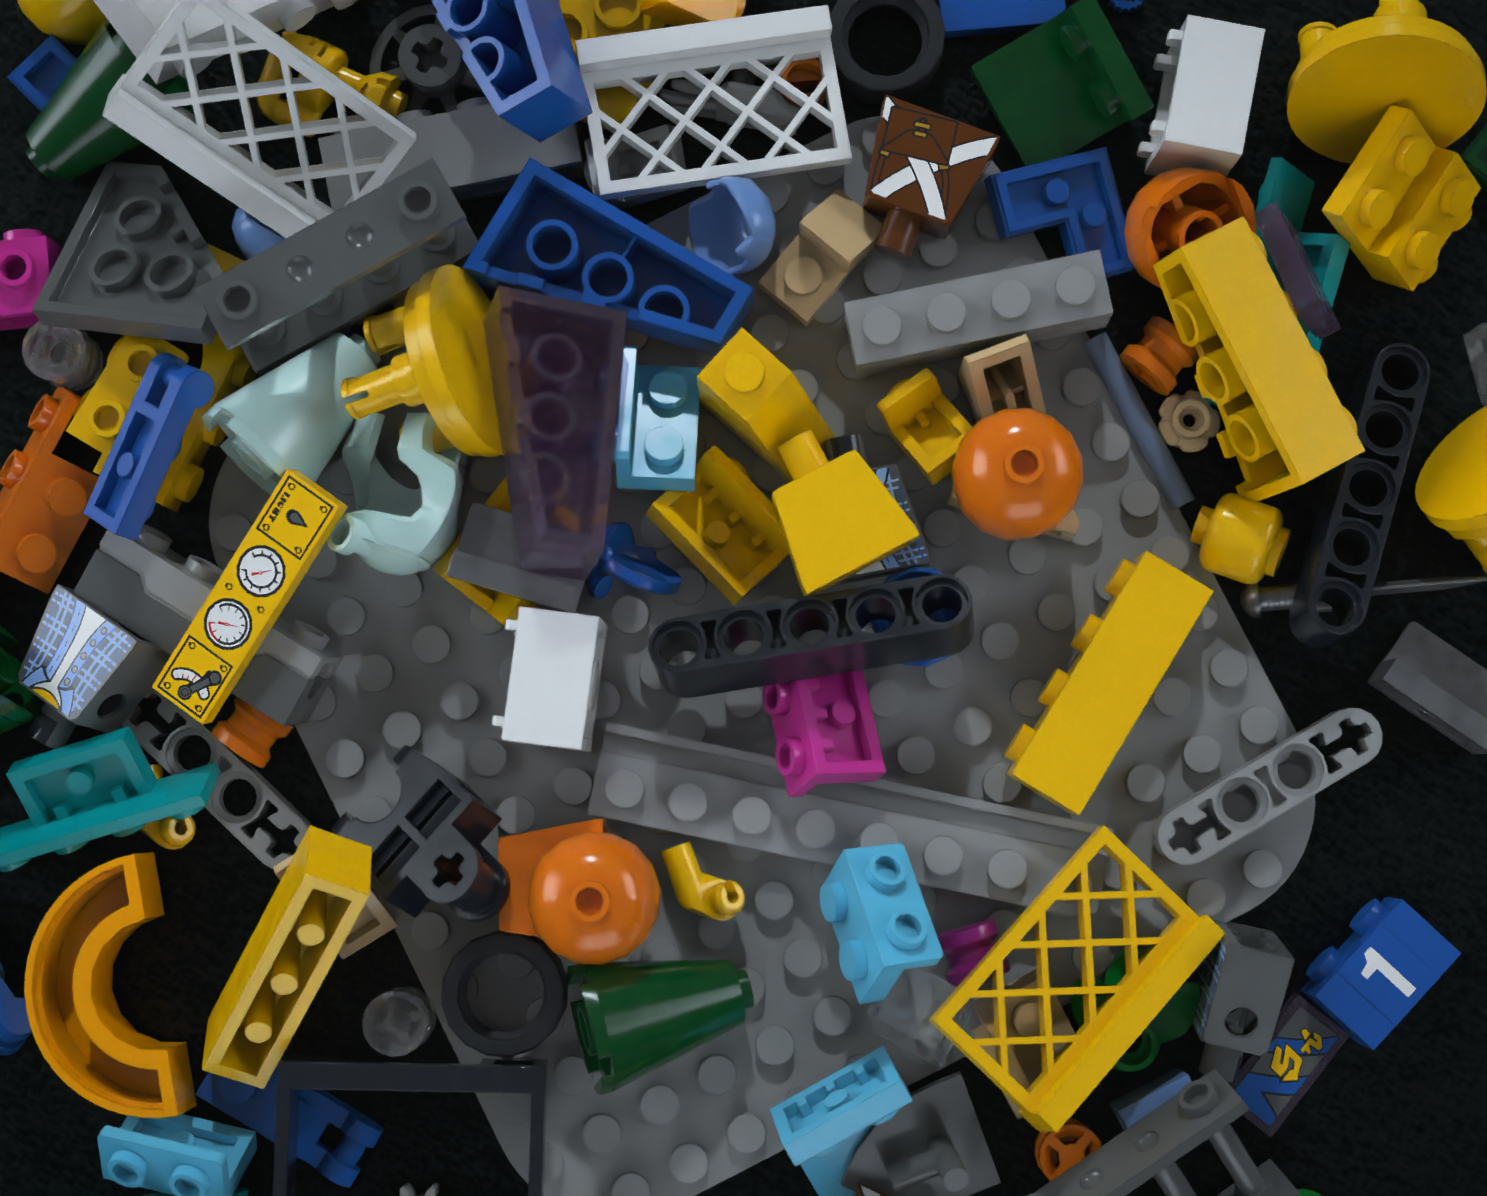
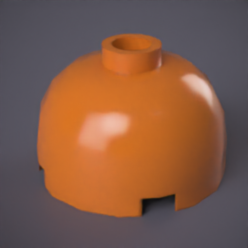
M1178 167L1158 174L1137 192L1127 210L1123 231L1128 257L1140 276L1161 289L1153 265L1178 248L1242 216L1245 217L1251 231L1256 234L1257 225L1254 204L1241 184L1211 169Z
M1031 408L1003 409L979 420L961 439L951 466L953 490L963 515L982 532L1003 540L1034 538L1055 529L1074 509L1084 483L1082 455L1071 432L1053 416Z
M587 831L561 840L541 857L529 882L528 910L536 933L554 953L578 964L604 965L627 957L648 938L659 916L661 887L653 864L636 844L612 833Z

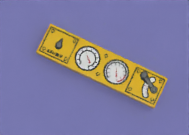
M287 469L155 680L152 688L202 725L212 723L348 506L297 469Z

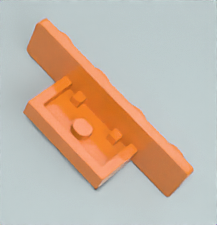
M60 386L55 390L53 396L44 394L38 401L28 422V427L34 430L22 452L15 449L9 455L0 471V484L3 485L0 492V571L48 595L89 520V517L83 514L99 478L52 454L81 400V396Z

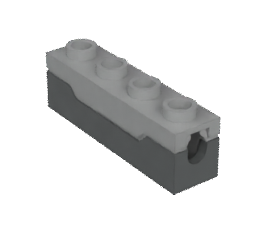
M143 525L137 541L115 535L107 530L99 544L101 545L100 548L96 549L73 594L172 655L223 571L216 565L198 556L190 555L186 559L169 549L172 539L149 525ZM278 617L231 693L283 726L307 723L331 681L330 676L334 675L344 656L326 646L330 638L316 627L300 620H295L292 625Z

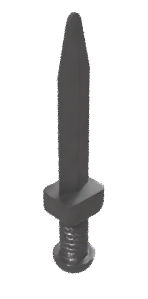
M1434 577L1377 582L1374 584L1371 596L1444 590L1487 582V577ZM1258 583L1253 585L1247 584L1240 595L1241 606L1248 615L1255 618H1261L1262 611L1290 609L1297 583L1261 587L1258 586ZM1317 601L1316 609L1318 613L1332 611V607L1329 604Z

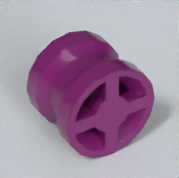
M995 919L976 922L937 935L949 965L945 974L949 989L957 988L995 945V939L999 934ZM1007 957L1003 960V974L1011 970Z

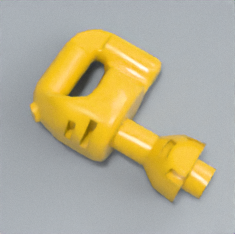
M296 30L282 32L281 38L390 115L396 117L404 113L408 104V95L398 90L401 85L399 77L384 72L364 76L347 68L349 59L343 49L313 36L297 34ZM269 52L258 83L283 80L280 59L271 52ZM299 73L298 78H299V77H305V76H303L301 73ZM322 88L295 91L301 122L321 120L323 113L333 103L335 97ZM281 93L255 96L257 106L265 117L279 125L292 124L288 100L281 99ZM313 134V135H305V137H310V138H311V137H313L315 134Z

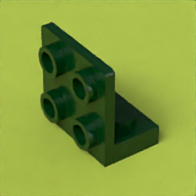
M1097 0L1078 1L1057 16L978 61L970 68L974 80L1023 167L1066 157L1117 126L1134 120L1155 107Z

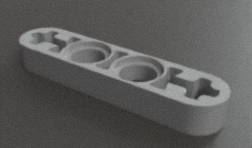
M151 688L144 698L153 700L158 696L160 697L162 702L157 707L158 713L169 724L177 725L181 716L186 720V724L170 733L163 747L157 743V740L165 737L168 733L154 722L144 721L139 724L136 720L142 712L139 706L134 709L122 724V727L130 726L139 745L171 775L187 771L182 767L178 758V750L181 743L194 735L204 738L211 749V757L208 764L216 762L221 772L205 808L263 864L271 869H274L275 865L292 856L293 854L289 852L278 856L274 854L272 849L276 846L277 840L265 827H258L254 836L248 831V827L262 819L269 810L271 803H273L277 807L278 812L270 815L268 819L281 830H289L296 827L299 834L295 837L294 843L298 847L309 825H311L309 820L244 758L226 747L212 735L211 730L213 728L208 723L202 725L154 688ZM237 779H245L250 782L255 788L257 795L254 808L243 816H236L230 813L223 801L224 790L228 784Z
M1345 708L1329 713L1165 811L1157 819L1153 828V842L1156 850L1165 860L1174 864L1194 865L1206 860L1370 762L1378 754L1382 745V730L1379 722L1371 713L1360 708ZM1342 721L1348 727L1360 725L1364 731V735L1360 736L1357 740L1360 751L1356 754L1352 748H1345L1328 755L1326 758L1335 765V768L1328 772L1323 754L1309 742V739L1316 735L1318 745L1325 746L1342 735V730L1338 725ZM1291 751L1303 754L1309 760L1312 767L1309 781L1298 789H1291L1285 786L1277 773L1280 759ZM1236 784H1243L1249 787L1257 800L1254 814L1248 820L1242 822L1230 819L1224 813L1222 807V798L1225 791ZM1207 801L1211 818L1225 830V834L1217 838L1215 828L1208 827L1192 838L1196 849L1191 853L1184 847L1172 849L1168 839L1176 834L1172 823L1179 819L1184 825H1192L1204 819L1207 815L1198 808V805Z

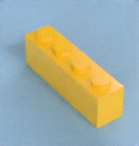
M1147 550L1138 555L1133 563L1125 558L1120 561L1103 590L1110 594L1112 598L1099 618L1090 613L1084 620L1070 645L1077 649L1079 653L1067 673L1059 668H1056L1037 699L1046 708L1033 728L1025 723L1022 724L1004 754V757L1013 761L1005 775L1071 815L1081 814L1214 592Z
M309 825L208 1018L202 1063L203 1071L261 1089L265 1088L278 1061H280L370 896L371 846Z

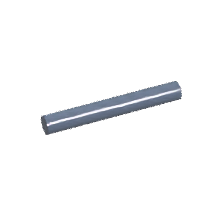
M1101 333L1085 342L1083 345L1172 510L1174 511L1195 500V496L1107 333Z

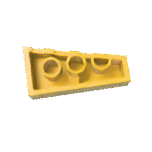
M1244 216L1178 248L1153 265L1181 342L1189 347L1195 346L1199 355L1196 364L1197 374L1194 375L1200 394L1202 398H1210L1214 401L1221 414L1226 429L1217 433L1216 436L1224 458L1237 457L1245 482L1235 486L1238 495L1257 502L1303 485L1365 451L1357 435L1358 430L1355 419L1338 399L1327 377V367L1322 356L1310 345L1297 319V310L1292 298L1281 289L1267 262V252L1263 242L1251 231Z

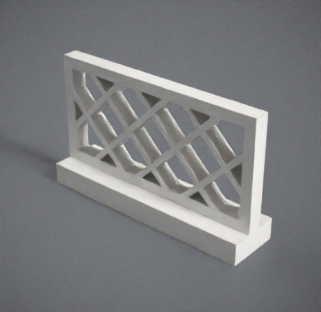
M179 0L126 75L123 73L111 89L102 115L285 238L335 212L315 198L312 179L349 174L353 194L344 206L380 187L417 140L416 133L229 0ZM198 2L223 19L227 41L189 45L184 21ZM235 28L249 38L237 39ZM177 32L180 46L165 48ZM260 49L268 50L280 59L283 80L246 84L239 52ZM230 53L236 86L199 90L192 58ZM183 59L190 92L164 95L142 79L154 63ZM290 66L305 77L292 78ZM322 88L335 97L338 118L301 122L295 91ZM286 93L292 124L255 128L249 97ZM232 99L240 100L246 130L220 133L206 124L202 103ZM193 105L195 115L181 106ZM345 105L359 115L347 116ZM376 126L394 139L383 156L355 160L349 130ZM341 131L346 161L309 166L304 136ZM295 137L301 167L274 170L261 161L259 141ZM249 143L250 153L237 144ZM369 172L359 185L357 173ZM303 180L305 190L297 186L293 181Z
M828 5L575 40L577 63L593 111L586 118L600 198L602 200L704 186L709 181L726 176L751 179L851 164L852 153L831 43L832 24ZM819 58L822 81L810 97L781 78L792 61ZM778 64L773 71L764 65ZM746 68L765 81L747 106L719 87L730 70ZM715 73L711 80L702 74ZM684 77L703 90L685 115L656 96L668 79ZM653 82L648 89L639 83ZM622 86L640 100L622 124H619L599 110L596 95L597 89ZM772 88H775L802 107L784 132L755 112ZM824 92L828 110L817 103ZM710 97H713L739 116L721 141L693 122V119ZM648 105L676 124V127L658 150L629 131ZM810 113L831 128L835 148L810 151L791 137ZM747 122L776 142L763 159L748 161L729 147ZM602 126L613 133V136L606 145L604 143ZM684 131L713 150L701 168L685 170L666 157ZM622 140L650 159L638 177L611 181L607 160ZM783 148L792 153L790 155L778 156ZM721 157L730 162L729 164L715 165ZM658 166L668 172L652 175Z

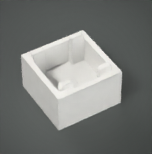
M1188 14L1180 30L1171 29L1169 31L1166 45L1170 46V49L1166 55L1157 54L1153 69L1163 71L1155 118L1150 125L1149 135H1151L1150 142H1140L1137 156L1147 158L1144 174L1157 176L1178 167L1211 169L1225 177L1243 153L1265 29Z
M519 606L518 620L506 619L505 630L514 631L515 642L505 716L493 715L492 720L493 726L503 728L501 740L591 753L608 629L606 623L599 616Z

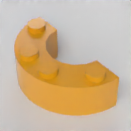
M154 852L131 854L101 864L72 883L57 898L44 916L33 938L27 958L24 986L25 1004L30 1028L41 1053L53 1071L70 1088L90 1102L109 1111L141 1118L179 1116L197 1106L186 1042H161L138 1032L121 1014L112 991L113 964L123 942L141 924L165 915Z

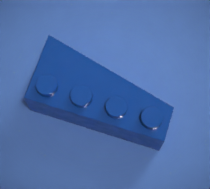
M431 0L438 11L436 17L444 30L456 40L463 52L461 57L500 118L541 143L593 113L558 0Z
M531 157L463 265L464 271L480 287L716 356L737 333L754 305L753 287Z

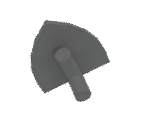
M960 1071L933 1081L910 1093L912 1102L899 1108L896 1115L887 1122L871 1126L854 1149L840 1182L842 1186L853 1191L856 1190L859 1183H862L888 1196H969L1001 1183Z

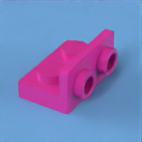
M863 670L763 687V705L766 712L771 715L777 742L776 765L780 774L784 776L789 797L804 796L817 784L875 782L886 773Z

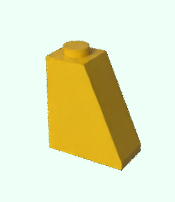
M743 327L697 375L700 403L788 483L793 481V478L777 450L780 445L801 433L812 430L825 454L824 441L835 437L794 374Z

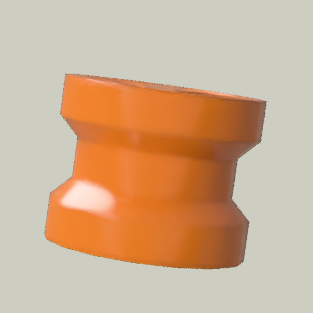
M1153 316L1143 327L1144 337L1138 344H1129L1119 357L1126 369L1140 382L1153 391L1167 396L1177 385L1176 375L1182 368L1192 367L1199 359V355L1195 346L1189 347L1181 342L1175 325L1159 316Z
M236 696L233 713L227 720L218 721L211 730V733L226 747L257 767L264 768L271 759L270 748L277 739L287 737L294 726L281 725Z
M1069 1118L1058 1132L1044 1131L1038 1133L1034 1144V1156L1038 1167L1052 1181L1100 1148L1102 1143L1086 1124L1074 1118ZM1078 1137V1140L1075 1143L1064 1144L1068 1141L1074 1142V1140Z

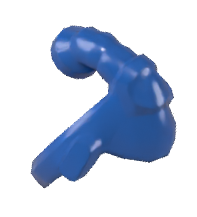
M613 522L605 529L597 530L589 536L595 540L596 546L584 583L588 586L589 594L597 600L603 599L612 588L613 579L608 574L603 573L602 568L617 579L646 592L671 595L676 594L682 582L681 576L658 560L654 549L636 546L631 526L626 522Z

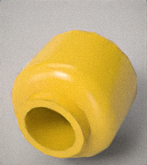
M1228 493L1220 498L1215 509L1202 506L1190 541L1201 545L1199 563L1202 568L1235 581L1253 585L1258 583L1264 574L1272 577L1275 576L1286 550L1291 529L1282 527L1284 521L1283 514L1276 507L1235 493Z

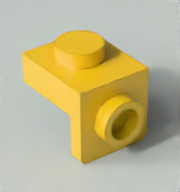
M924 368L912 378L904 379L894 385L887 396L878 402L877 408L891 438L930 483L934 485L951 473V466L960 441L970 431L972 426L943 395L936 376L928 368Z

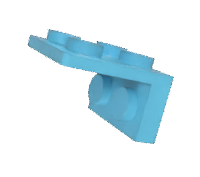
M883 1045L769 1110L783 1147L795 1167L799 1164L802 1166L819 1196H853L855 1191L842 1186L840 1182L854 1149L871 1126L887 1122L896 1115L899 1108L913 1100L909 1089Z

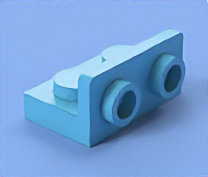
M624 346L622 369L611 368L609 375L608 402L609 407H619L618 424H606L604 439V463L616 464L617 488L695 492L700 412L697 375L701 372V368L638 365L637 347Z

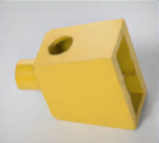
M812 430L791 438L777 448L793 481L773 491L772 501L804 596L815 595L917 541L920 534L916 526L855 449L828 462Z

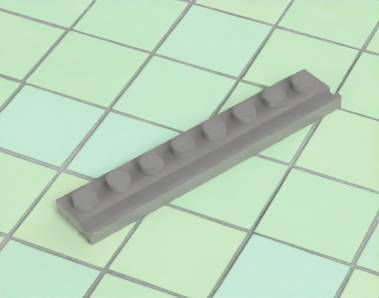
M606 722L604 740L600 750L587 814L832 866L835 865L844 849L900 843L906 849L918 884L1027 907L1096 828L1101 826L877 779L875 782L817 784L804 796L789 797L784 776L780 774L776 765V757ZM1107 827L1112 833L1114 832V828ZM1102 848L1088 863L1089 892H1102L1108 862V854ZM1076 878L1063 893L1076 892ZM1090 900L1091 920L1096 921L1100 900ZM1055 901L1047 911L1078 917L1077 901Z

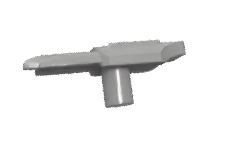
M745 68L734 70L730 81L723 83L722 86L719 85L721 89L746 106L761 88V86L755 85V74ZM674 79L671 81V87L677 91L660 89L658 96L664 102L670 103V106L678 112L685 114L703 90L688 80ZM772 88L755 112L784 132L799 112L800 107L788 102L778 91ZM713 97L708 99L696 115L715 119L717 122L727 123L728 125H733L739 117ZM748 122L744 126V128L758 130Z

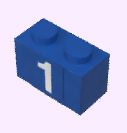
M1385 897L1381 902L1373 899L1358 911L1349 924V927L1354 932L1338 950L1330 946L1311 963L1306 971L1310 981L1300 990L1357 1044L1372 1050L1384 1040L1461 955L1450 942L1403 899Z

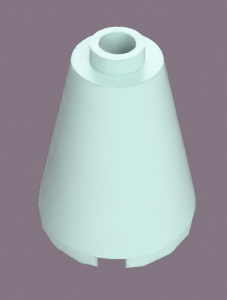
M337 332L213 404L202 415L203 423L209 433L219 424L228 436V439L220 445L221 449L251 480L269 495L273 493L287 469H297L313 482H316L355 421L347 411L345 404L363 399L369 395L368 392L342 398V381L348 377H357L377 370L376 365L381 361V358L377 356V352H372L367 341L360 335L353 333L348 338Z

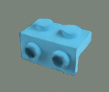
M900 843L844 849L821 886L819 896L820 908L825 920L832 922L840 946V968L844 977L852 982L859 1004L879 1002L885 999L904 969L936 965L942 958L943 951L905 847Z
M184 1114L165 1118L127 1116L120 1128L106 1125L97 1137L104 1179L115 1181L125 1187H142L175 1196H233L257 1150L256 1131Z

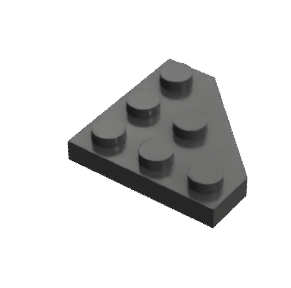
M109 161L96 182L32 311L45 326L211 345L217 330L194 289L223 274V271L162 166Z

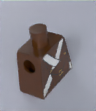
M885 95L863 202V209L867 212L885 218L874 248L891 258L909 261L920 232L939 239H946L989 167L1000 136Z

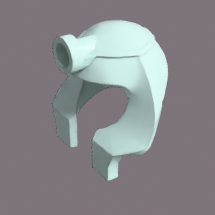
M373 413L363 419L355 420L353 430L343 446L342 456L353 483L356 511L343 514L327 539V544L332 551L344 556L350 555L353 552L356 553L367 566L379 572L396 576L412 575L429 569L434 562L447 552L454 542L457 534L459 505L464 484L463 476L466 472L465 466L468 462V455L456 447L442 451L440 455L435 453L433 432L436 423L431 414L407 413L397 447L399 460L417 475L421 486L418 489H409L394 480L375 456V448L385 415Z

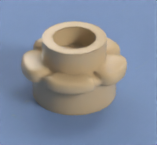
M1189 390L1181 396L1177 393L1172 394L1160 406L1159 415L1161 418L1158 430L1165 443L1169 446H1174L1184 452H1197L1204 449L1208 445V439L1215 437L1219 432V412L1212 409L1210 402L1200 397L1199 391ZM1184 416H1192L1195 421L1194 425L1191 427L1186 426L1183 423Z

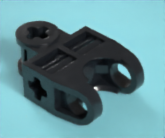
M404 745L393 757L394 762L399 766L395 773L401 782L400 798L393 811L385 818L376 822H364L345 812L333 825V833L372 847L370 885L385 901L414 918L432 900L440 905L448 906L456 915L466 921L475 923L486 921L494 917L503 908L510 893V877L506 868L481 844L502 818L467 783L413 748Z

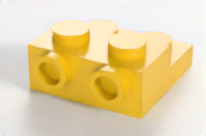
M1390 105L1321 211L1340 236L1350 242V249L1373 279L1414 291L1418 283L1428 280L1436 272L1438 267L1437 258L1440 250L1451 233L1464 227L1470 220L1472 215L1471 207L1481 187L1458 152L1436 147L1411 109Z

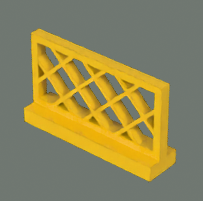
M1104 825L1099 826L930 1017L929 1021L1020 1108L1019 1113L1037 1131L1058 1132L1226 933L1208 915L1198 916ZM1101 848L1119 864L1121 891L1089 892L1088 863ZM1076 878V892L1063 893ZM1133 878L1146 891H1134ZM1154 898L1174 918L1158 937L1137 938L1134 899ZM1121 899L1124 938L1092 939L1090 900ZM1055 901H1077L1079 939L1047 940L1045 912ZM1034 926V941H1020ZM1150 945V947L1138 959L1137 946ZM1124 946L1126 975L1116 986H1095L1093 947ZM1080 947L1082 987L1050 988L1048 948ZM1013 949H1035L1037 988L1004 989L1003 960ZM991 975L992 990H978ZM1082 994L1084 1024L1074 1035L1053 1036L1050 995ZM1096 994H1108L1096 1008ZM1038 996L1040 1036L1007 1037L1005 997ZM992 997L994 1038L972 1039L952 1018L970 998ZM1053 1043H1066L1054 1057ZM1040 1044L1042 1073L1027 1090L1009 1074L1007 1045ZM995 1045L996 1061L980 1046Z

